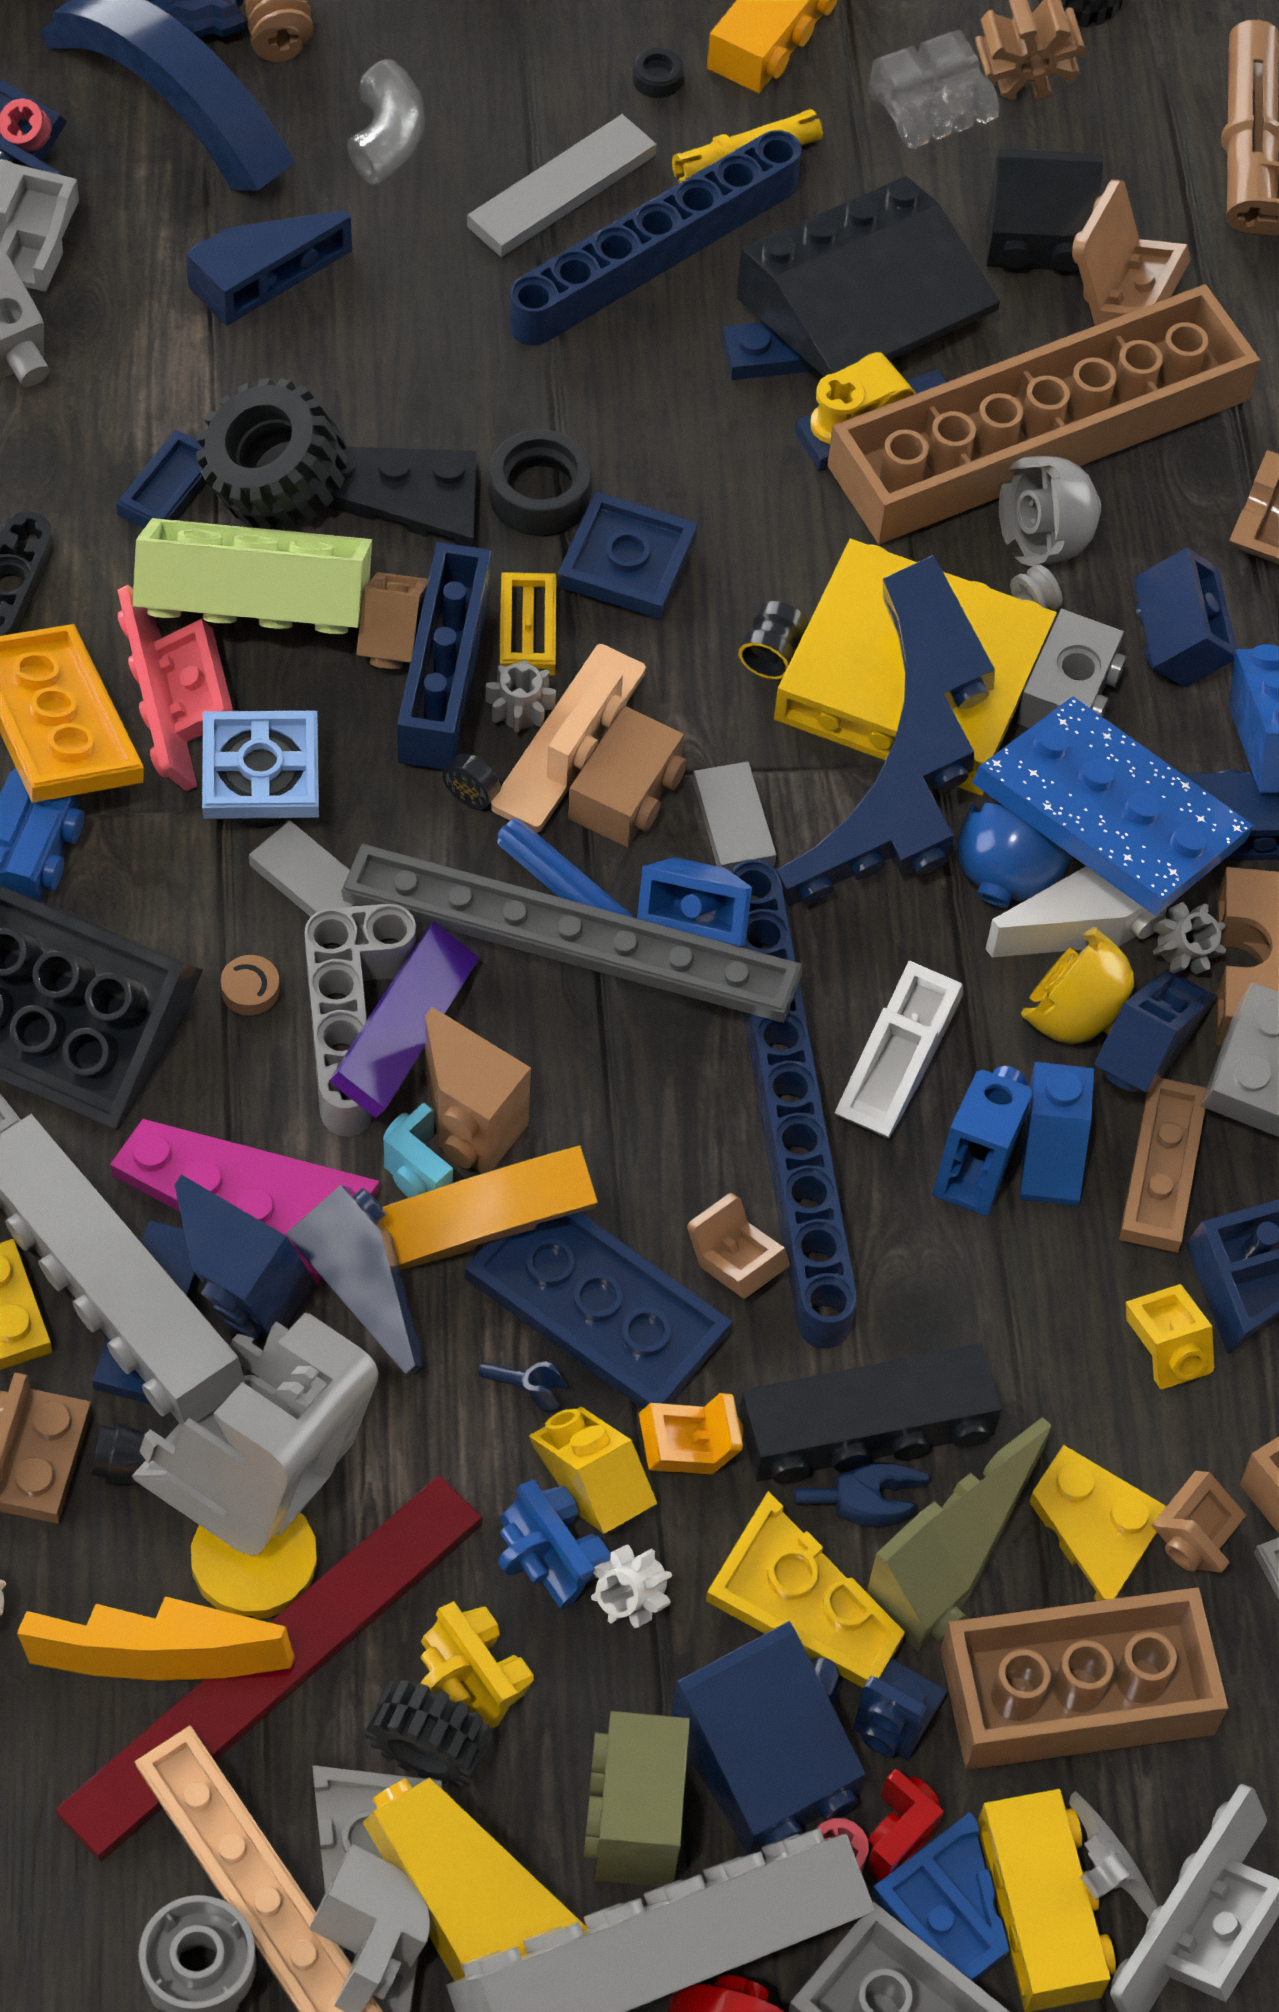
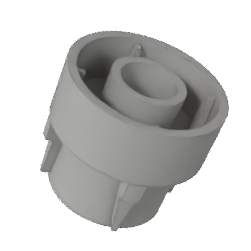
M195 1895L183 1897L167 1904L151 1918L141 1937L139 1963L143 1982L153 2005L165 2012H236L239 2009L238 2004L249 1992L255 1977L256 1952L251 1929L243 1915L236 1908L215 1897ZM196 1948L213 1949L217 1954L216 1959L209 1968L203 1971H189L179 1963L181 1955L189 1950Z

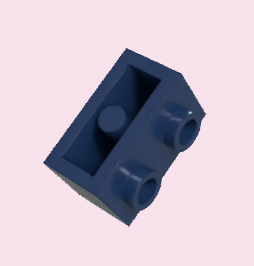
M1186 547L1134 577L1138 596L1136 611L1144 625L1148 644L1145 648V655L1148 663L1157 674L1165 675L1185 688L1234 661L1235 649L1237 648L1220 571L1217 566Z

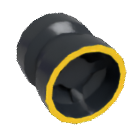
M777 601L763 603L753 619L754 631L749 632L745 636L739 648L738 656L747 669L761 677L776 680L783 678L795 653L794 650L797 649L809 624L807 618L799 610L786 603Z

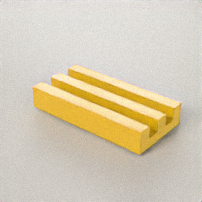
M501 572L500 665L508 667L511 664L527 660L528 664L533 665L537 669L548 670L549 675H555L556 574ZM512 586L523 587L522 653H511ZM534 587H545L544 653H533Z

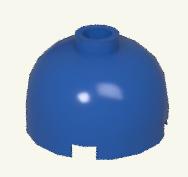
M984 803L981 812L976 804L970 805L958 838L959 864L965 876L979 886L976 893L977 896L992 905L1007 908L1011 900L1024 902L1061 881L1073 858L1072 855L1009 809L994 803Z

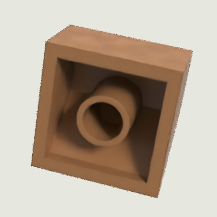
M431 1007L425 1014V1076L431 1107L434 1110V1123L439 1147L442 1148L444 1154L453 1163L462 1168L468 1169L473 1167L482 1174L493 1171L529 1125L531 1067Z

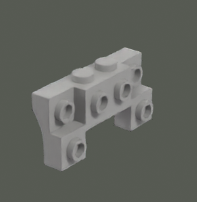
M0 160V248L3 247L25 287L46 292L63 255L62 237L79 202L77 179L17 165L7 160Z

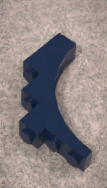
M934 555L883 578V600L899 638L905 671L904 704L895 741L875 783L851 815L816 847L777 869L781 879L783 895L788 906L801 900L803 904L815 903L831 894L834 890L833 885L852 876L856 880H862L876 874L885 867V861L890 858L893 859L901 877L914 871H916L917 875L930 873L944 865L948 861L947 856L953 853L954 835L938 807L931 790L937 788L938 792L949 791L965 782L969 777L968 773L974 771V750L952 709L958 706L959 710H966L983 702L989 696V691L994 689L995 668Z

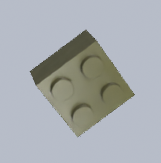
M610 1711L608 1734L595 1733L589 1795H600L602 1797H589L584 1858L597 1859L595 1881L658 1887L674 1882L681 1838L690 1718Z

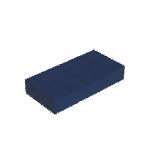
M175 429L116 502L117 515L142 528H145L152 518L178 520L207 483L200 472L202 468L197 463L196 452L202 449L197 439Z

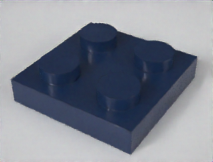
M595 491L559 569L557 587L661 619L697 537L698 523Z

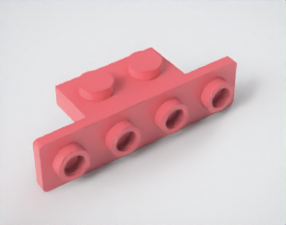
M126 585L118 589L122 608L118 612V621L124 634L130 641L133 655L128 658V663L134 678L140 684L143 701L139 703V710L145 724L151 730L154 747L150 749L151 760L157 772L164 779L170 778L182 789L189 791L197 787V782L187 742L203 735V712L233 711L213 628L203 619H199L161 638L157 617L148 615L147 608L132 606L133 588Z

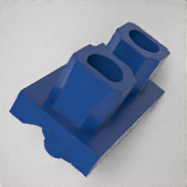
M534 1479L518 1486L515 1491L517 1493L516 1500L500 1518L505 1526L500 1531V1534L509 1547L499 1557L498 1564L506 1575H515L525 1570L533 1584L542 1582L561 1609L576 1602L585 1585L596 1577L593 1573L594 1567L609 1561L611 1553L599 1536L589 1534L575 1540L567 1529L574 1522L578 1511L577 1503L565 1486L542 1491Z

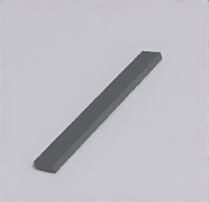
M361 844L341 890L343 901L359 906L396 904L406 908L417 922L431 925L435 921L443 929L782 1023L785 1022L802 976L801 963L366 844Z

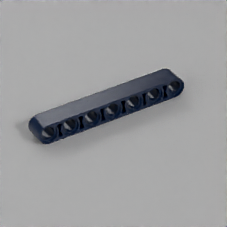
M773 130L760 135L518 278L510 289L509 328L512 336L520 343L526 345L546 343L790 197L798 186L802 149L797 137L782 130Z

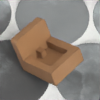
M733 1193L727 1194L691 1220L687 1225L700 1268L743 1299L790 1266L786 1249L748 1222L741 1199Z
M1195 1471L1151 1526L1167 1543L1165 1551L1168 1556L1180 1567L1191 1572L1197 1569L1222 1573L1228 1566L1229 1561L1219 1549L1246 1517V1514L1210 1472Z

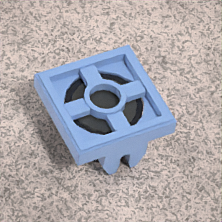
M317 711L203 712V819L233 818L246 826L264 828L279 825L289 818L319 817Z

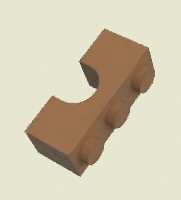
M1226 868L1217 896V922H1224L1226 925L1221 930L1219 944L1246 950L1258 960L1259 965L1254 967H1225L1216 994V1045L1223 1044L1238 1001L1252 982L1279 992V872Z

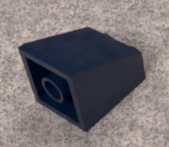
M790 1621L677 1681L672 1717L690 1718L687 1755L748 1855L761 1851L763 1846L795 1834H803L801 1828L820 1817H823L825 1821L832 1818H840L858 1804L857 1797L860 1796L866 1773Z

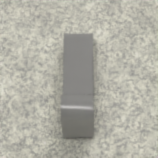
M396 904L329 908L312 915L305 926L306 967L320 1116L323 1125L330 1132L338 1136L350 1137L358 1135L366 1130L373 1120V1116L352 1099L341 1100L340 1090L329 1082V1079L348 1051H335L331 1047L337 1044H348L351 1046L367 1021L363 981L395 978L416 945V923L414 917L406 908ZM388 938L399 940L398 943L384 944L380 941ZM329 943H337L339 945H342L339 948L326 949L324 947H321ZM342 993L344 995H347L345 998L339 1000L329 999L326 997L329 994Z

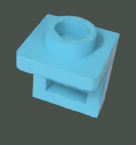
M426 1103L421 1104L411 1115L403 1113L398 1116L387 1128L383 1138L384 1168L393 1175L396 1185L409 1198L453 1183V1168L425 1145L434 1135V1110Z

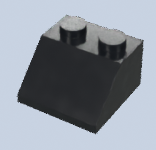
M998 149L986 214V266L1010 269L1059 270L1063 272L1080 271L1072 255L1073 242L1077 233L1082 232L1093 213L1094 203L1101 194L1103 154Z

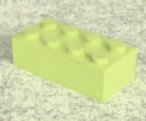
M152 518L136 539L132 606L147 608L148 615L160 618L180 617L181 611L203 613L204 620L214 623H234L237 621V616L259 618V625L268 628H291L293 622L315 624V630L318 632L344 634L348 632V627L358 628L360 623L363 589L370 581L372 539Z

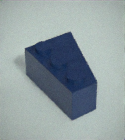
M1279 1199L1202 1221L1185 1244L1227 1354H1229L1279 1318Z

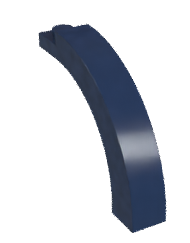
M70 0L52 13L54 21L39 31L49 49L82 48L101 53L121 63L147 82L177 111L193 130L215 161L231 190H260L295 163L284 141L265 112L226 64L188 28L147 0Z

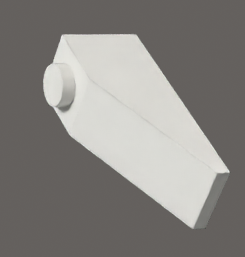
M1086 866L992 919L986 950L991 957L1066 951L1069 947L1073 950H1083L1090 943L1082 935L1093 927H1097L1117 946H1120L1136 936L1139 939H1144L1155 933V930L1152 928L1153 924L1166 919L1167 908L1157 916H1154Z

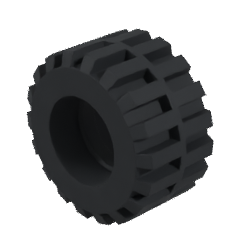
M271 378L259 379L258 386L253 388L249 383L237 387L239 393L232 398L228 394L219 401L222 407L217 412L210 411L204 420L209 426L208 429L199 432L197 442L202 449L197 451L196 455L197 463L202 468L200 471L202 476L236 518L239 517L245 525L252 528L259 524L262 529L275 530L277 525L281 524L287 530L297 527V520L304 517L307 522L318 516L314 510L321 504L327 508L334 500L330 494L333 489H341L345 480L340 473V470L348 468V457L343 451L347 446L343 436L318 400L302 385L296 388L292 381L280 379L277 385H275ZM290 442L284 453L274 462L255 468L260 458L269 449L278 444Z

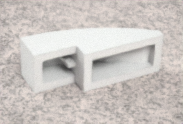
M908 961L887 1008H883L836 1108V1116L885 1138H890L919 1086L963 996L962 983L912 961Z

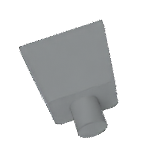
M1 247L0 379L15 373L22 386L30 387L43 381L50 372V368L43 359L44 322L4 248Z

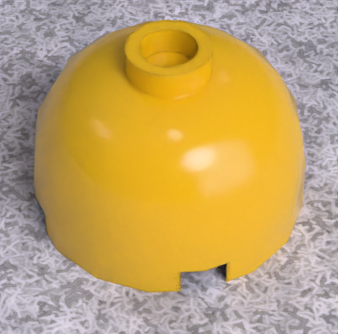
M1097 927L1089 929L1082 935L1090 943L1079 954L1069 947L1034 989L1029 998L1034 1002L1041 1001L1036 1008H1023L1021 1012L1025 1020L1055 1041L1073 1045L1088 1042L1102 1031L1108 1035L1123 1004L1129 999L1134 988V973L1126 955Z

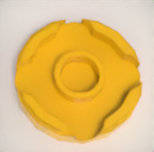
M299 1513L280 1536L275 1535L259 1554L248 1555L232 1548L199 1525L191 1543L193 1578L202 1596L218 1610L242 1616H253V1619L271 1618L280 1614L310 1588L317 1566L315 1535L305 1516Z

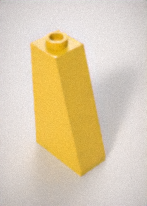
M404 1778L372 1798L377 1809L362 1823L383 1859L395 1865L409 1876L425 1900L430 1919L428 1936L454 1981L465 1977L462 1964L499 1950L502 1952L513 1947H518L520 1956L527 1954L523 1940L557 1927L563 1928L578 1922L582 1931L588 1930L573 1913L430 1778L413 1788L407 1779Z

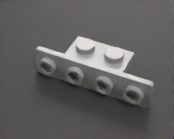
M1240 1784L1230 1801L1224 1802L1218 1808L1212 1822L1211 1831L1197 1853L1191 1854L1184 1862L1180 1871L1179 1882L1165 1904L1157 1907L1151 1914L1147 1923L1146 1934L1131 1958L1125 1959L1118 1966L1110 1990V1996L1118 2012H1149L1170 1978L1226 2002L1278 1919L1279 1879L1242 1864L1267 1822V1817L1254 1788Z

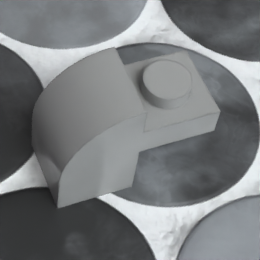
M351 1844L333 1875L309 1930L357 1953L334 2004V2007L344 2012H362L372 1995L383 2000L396 1975L399 1974L403 1977L407 1975L425 1946L430 1929L429 1912L426 1902L409 1876L395 1865L354 1844Z

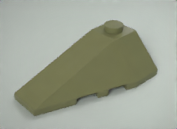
M1043 1417L993 1456L983 1471L984 1479L979 1481L972 1473L958 1482L954 1489L955 1492L942 1508L935 1501L931 1503L876 1553L867 1593L905 1632L904 1639L918 1653L934 1638L942 1644L948 1622L966 1619V1615L962 1611L1044 1450L1051 1424Z

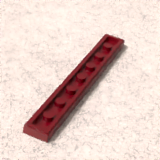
M438 1475L269 1622L286 1627L295 1656L291 1668L229 1678L204 1679L55 1809L57 1817L99 1862L103 1861L163 1808L138 1771L135 1764L136 1760L188 1726H191L213 1760L216 1761L481 1527L482 1517Z

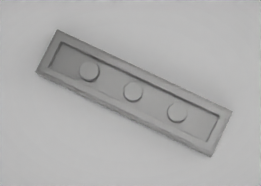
M621 114L467 215V227L502 258L655 157L657 144Z

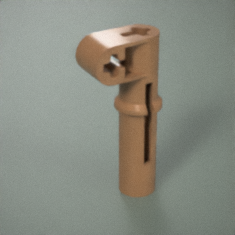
M1247 20L1237 24L1229 33L1228 124L1221 133L1222 147L1227 153V222L1232 228L1241 232L1279 236V32L1269 22ZM1253 92H1254V115H1253ZM1253 122H1254V152H1252V129H1253Z

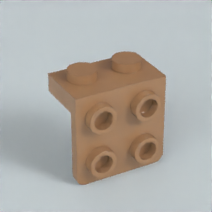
M1112 179L1103 195L1096 199L1093 213L1082 232L1077 233L1072 248L1073 259L1079 266L1084 284L1083 296L1085 301L1089 303L1095 325L1170 298L1191 261L1187 244L1139 239L1126 185L1123 180Z

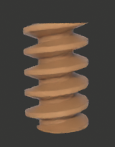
M244 0L246 16L249 20L248 28L251 34V45L254 52L262 59L271 62H288L297 57L303 50V45L313 36L314 31L308 0Z

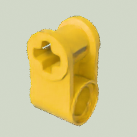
M875 352L869 354L859 362L836 373L826 375L820 380L816 389V400L819 403V407L814 410L811 416L810 429L820 441L830 444L833 425L915 395L916 392L882 353Z

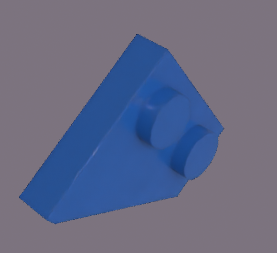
M969 1812L877 1883L873 1888L872 1896L888 1914L975 1983L1007 1957L1009 1946L1002 1919L997 1916L994 1904L995 1891L990 1871L985 1868L978 1840L979 1828L977 1820Z

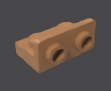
M14 1373L9 1391H0V1512L59 1524L92 1415L91 1401L30 1389L28 1375Z

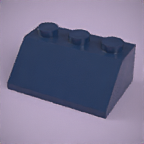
M181 1174L174 1186L191 1267L205 1286L201 1294L215 1304L213 1310L226 1319L224 1324L237 1334L254 1338L253 1343L256 1342L259 1335L267 1339L271 1327L276 1322L288 1328L316 1282L287 1236Z

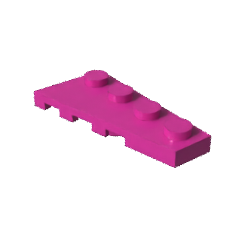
M146 1119L141 1120L110 1164L113 1177L179 1212L174 1184L182 1174L285 1236L291 1228L340 1185L351 1188L355 1193L365 1188L374 1198L380 1192L378 1180ZM288 1238L317 1285L322 1276Z

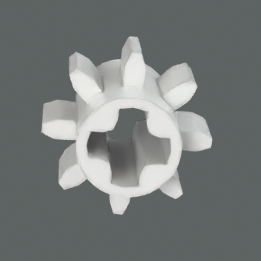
M624 1545L611 1552V1561L609 1560L594 1567L593 1573L599 1580L596 1585V1592L591 1598L592 1601H598L601 1608L608 1614L609 1623L612 1624L629 1615L633 1627L638 1628L652 1620V1612L656 1613L670 1605V1599L663 1593L667 1586V1580L672 1577V1574L665 1571L662 1565L654 1559L655 1551L653 1549L634 1557L630 1546Z

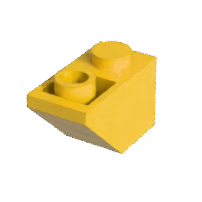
M583 1407L567 1409L554 1414L546 1421L545 1427L529 1435L533 1447L558 1485L565 1486L577 1503L578 1515L603 1534L657 1504L632 1440Z

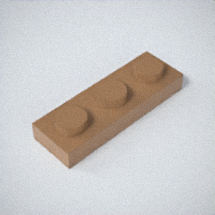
M1161 1078L1159 1082L1146 1092L1119 1240L1178 1253L1183 1237L1205 1108L1200 1106L1206 1091L1205 1087Z

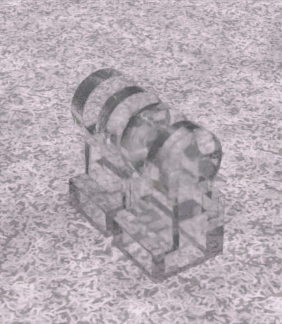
M961 29L920 43L919 53L913 45L873 60L868 95L877 107L884 105L895 121L903 142L911 149L927 144L930 134L933 138L939 140L951 134L952 126L955 130L961 132L973 126L974 118L977 122L983 124L996 119L999 114V101L995 88L978 68L980 60Z

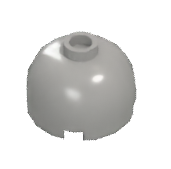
M1032 456L1013 462L1009 470H1017L1012 478V482L1002 483L999 493V519L1006 544L1008 545L1016 539L1024 556L1015 558L1021 564L1033 567L1036 564L1042 566L1053 565L1076 557L1086 549L1093 539L1101 514V501L1089 475L1079 465L1059 457Z

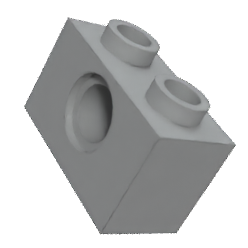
M1061 609L1023 692L1016 724L1031 728L1072 696L1103 717L1109 698L1102 696L1106 684L1113 687L1117 686L1127 660V656L1119 653L1124 631Z

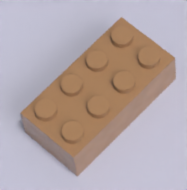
M1199 1587L948 1622L940 1648L965 1770L1211 1736L1216 1734L1228 1710Z

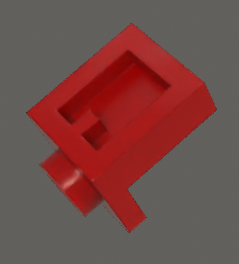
M894 1769L886 1777L881 1798L901 1818L895 1812H892L878 1825L868 1839L873 1848L866 1869L879 1881L883 1880L921 1850L937 1833L944 1813L938 1806L939 1799L925 1782L915 1776H911L908 1779L898 1769Z

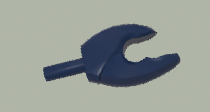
M887 1462L870 1463L837 1476L834 1488H794L793 1502L794 1504L835 1503L836 1515L851 1523L867 1527L889 1526L912 1516L917 1509V1505L904 1501H888L882 1497L880 1490L887 1488L897 1491L901 1488L926 1487L930 1475L900 1464Z

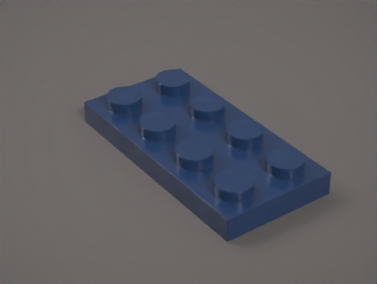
M581 1212L538 1223L536 1228L530 1231L489 1241L465 1267L464 1279L642 1409L650 1403L670 1404L730 1334L733 1321Z

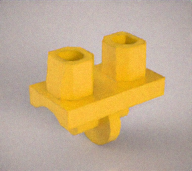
M453 1601L438 1609L436 1612L437 1622L420 1641L426 1649L420 1658L430 1671L420 1684L429 1686L433 1693L438 1694L440 1690L449 1694L448 1699L455 1703L458 1701L465 1703L469 1706V1712L480 1714L484 1718L482 1723L489 1724L491 1729L499 1726L509 1707L526 1694L534 1680V1676L521 1657L513 1655L497 1663L488 1649L494 1646L500 1633L498 1623L486 1607L461 1612Z

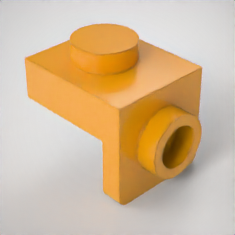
M719 1393L704 1407L650 1403L639 1413L649 1470L713 1475L742 1450L743 1426L741 1420L737 1417L734 1396L732 1394Z

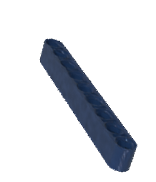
M761 860L741 862L733 868L732 873L752 887L751 894L762 898L751 899L746 943L739 947L796 962L781 879L777 870ZM763 943L771 948L759 949L752 944ZM799 983L784 1023L745 1012L742 1013L782 1243L790 1262L787 1272L797 1328L801 1337L808 1344L816 1348L830 1349L843 1343L851 1331L856 1307V1290ZM782 1043L790 1049L776 1050L770 1047L769 1044ZM791 1094L800 1100L786 1102L781 1100L778 1095ZM801 1146L810 1153L803 1155L794 1154L786 1148ZM809 1198L816 1201L820 1206L805 1208L795 1200ZM811 1251L821 1252L829 1260L815 1262L808 1259L804 1254ZM821 1305L835 1308L840 1314L833 1317H825L818 1314L813 1308Z

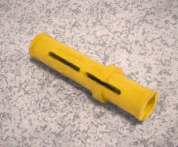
M808 109L803 113L729 137L726 134L713 137L711 144L673 155L672 168L674 175L678 177L684 174V177L678 180L681 183L753 139L773 130L791 133L797 137L801 146L812 142H819L823 136L821 121L818 118L810 122V119L816 118L817 114L814 110Z

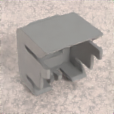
M304 1313L290 1329L276 1322L271 1327L264 1350L252 1344L254 1338L237 1334L232 1339L230 1348L239 1357L240 1365L255 1375H243L246 1384L242 1382L220 1407L197 1423L190 1418L183 1424V1427L179 1423L166 1439L150 1429L145 1434L140 1448V1453L146 1461L132 1475L137 1483L243 1554H259L275 1535L280 1536L329 1479L336 1463L353 1445L378 1381L376 1364L364 1350L309 1313Z

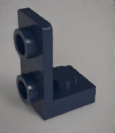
M891 1659L880 1679L870 1676L866 1682L853 1730L861 1734L860 1737L864 1744L878 1754L886 1757H893L896 1754L909 1762L944 1702L948 1690Z

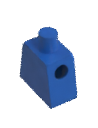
M1000 1066L993 1073L985 1070L976 1071L950 1127L932 1196L988 1217L1019 1141L1033 1095V1091L1029 1086H1026L1025 1076L1019 1070L1009 1066ZM972 1142L990 1148L985 1161L978 1160L971 1155L969 1148Z

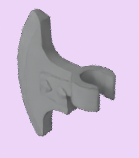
M1076 1791L1073 1792L1070 1796L1069 1805L1076 1811L1087 1832L1088 1841L1084 1845L1090 1853L1088 1855L1095 1865L1094 1869L1083 1874L1080 1879L1095 1900L1112 1889L1122 1887L1135 1899L1149 1919L1153 1911L1159 1906L1140 1870L1116 1835L1097 1812Z

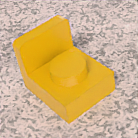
M1181 1284L1125 1302L1128 1323L1152 1355L1154 1381L1160 1389H1166L1211 1374L1214 1371L1212 1325Z

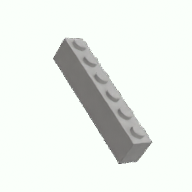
M32 1114L0 1134V1208L8 1216L5 1224L17 1244L24 1251L33 1246L42 1257L38 1262L51 1285L57 1291L67 1287L76 1298L72 1304L82 1322L91 1332H95L99 1328L102 1329L111 1340L107 1343V1347L116 1363L126 1374L134 1370L137 1371L146 1382L142 1385V1389L147 1399L161 1416L171 1412L183 1427V1424L189 1418L197 1423L220 1407L242 1382L246 1384L239 1357Z

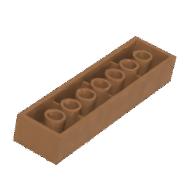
M1204 284L833 425L827 466L879 545L999 498L1002 483L1012 482V478L1017 470H1009L1013 462L1024 457H1059L1082 466L1248 401L1260 358L1207 285Z

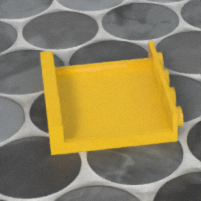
M851 538L849 539L778 686L774 720L886 761L895 741L904 704L905 671L899 638L883 600V578L917 562L892 554L880 546L867 545ZM943 572L995 668L994 689L989 691V696L983 702L966 710H959L958 706L952 709L974 750V771L969 772L968 779L957 787L982 796L984 791L972 783L979 766L998 752L1026 685L1054 626L1057 612L1043 608L1034 601L1021 600L993 590L981 582L968 581Z

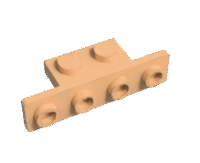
M598 644L502 784L500 792L491 801L492 812L508 820L513 818L521 819L536 833L540 832L645 676V664L604 644Z

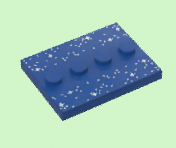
M1073 696L981 764L972 782L1154 916L1160 914L1245 843L1254 826Z

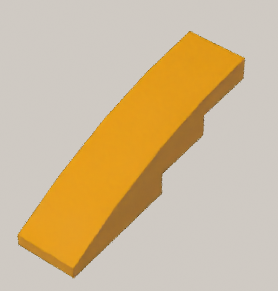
M579 1145L483 1173L382 1207L386 1211L387 1216L380 1222L390 1232L399 1268L404 1270L473 1251L478 1244L533 1230L538 1223L593 1209L598 1202L582 1149Z
M169 1597L164 1598L156 1619L96 1604L86 1626L27 1611L17 1632L30 1664L91 1676L155 1681L218 1679L289 1669L295 1658L285 1626Z

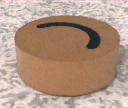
M257 955L240 956L229 962L222 971L220 980L222 998L232 1011L247 1016L259 1015L271 1009L277 1002L280 994L279 974L276 967L266 958Z

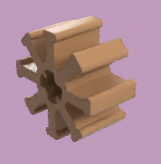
M1009 0L1014 16L1012 19L996 15L993 10L987 11L981 18L985 37L977 36L975 38L988 85H993L997 81L1003 98L1015 100L1019 90L1030 80L1035 99H1041L1052 94L1047 75L1053 74L1066 78L1067 82L1070 83L1080 74L1076 56L1084 57L1086 55L1085 46L1073 8H1067L1064 12L1061 0H1043L1033 13L1031 12L1028 0Z

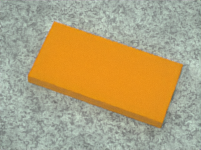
M70 624L0 636V734L31 802H40L143 783L144 767L75 625Z

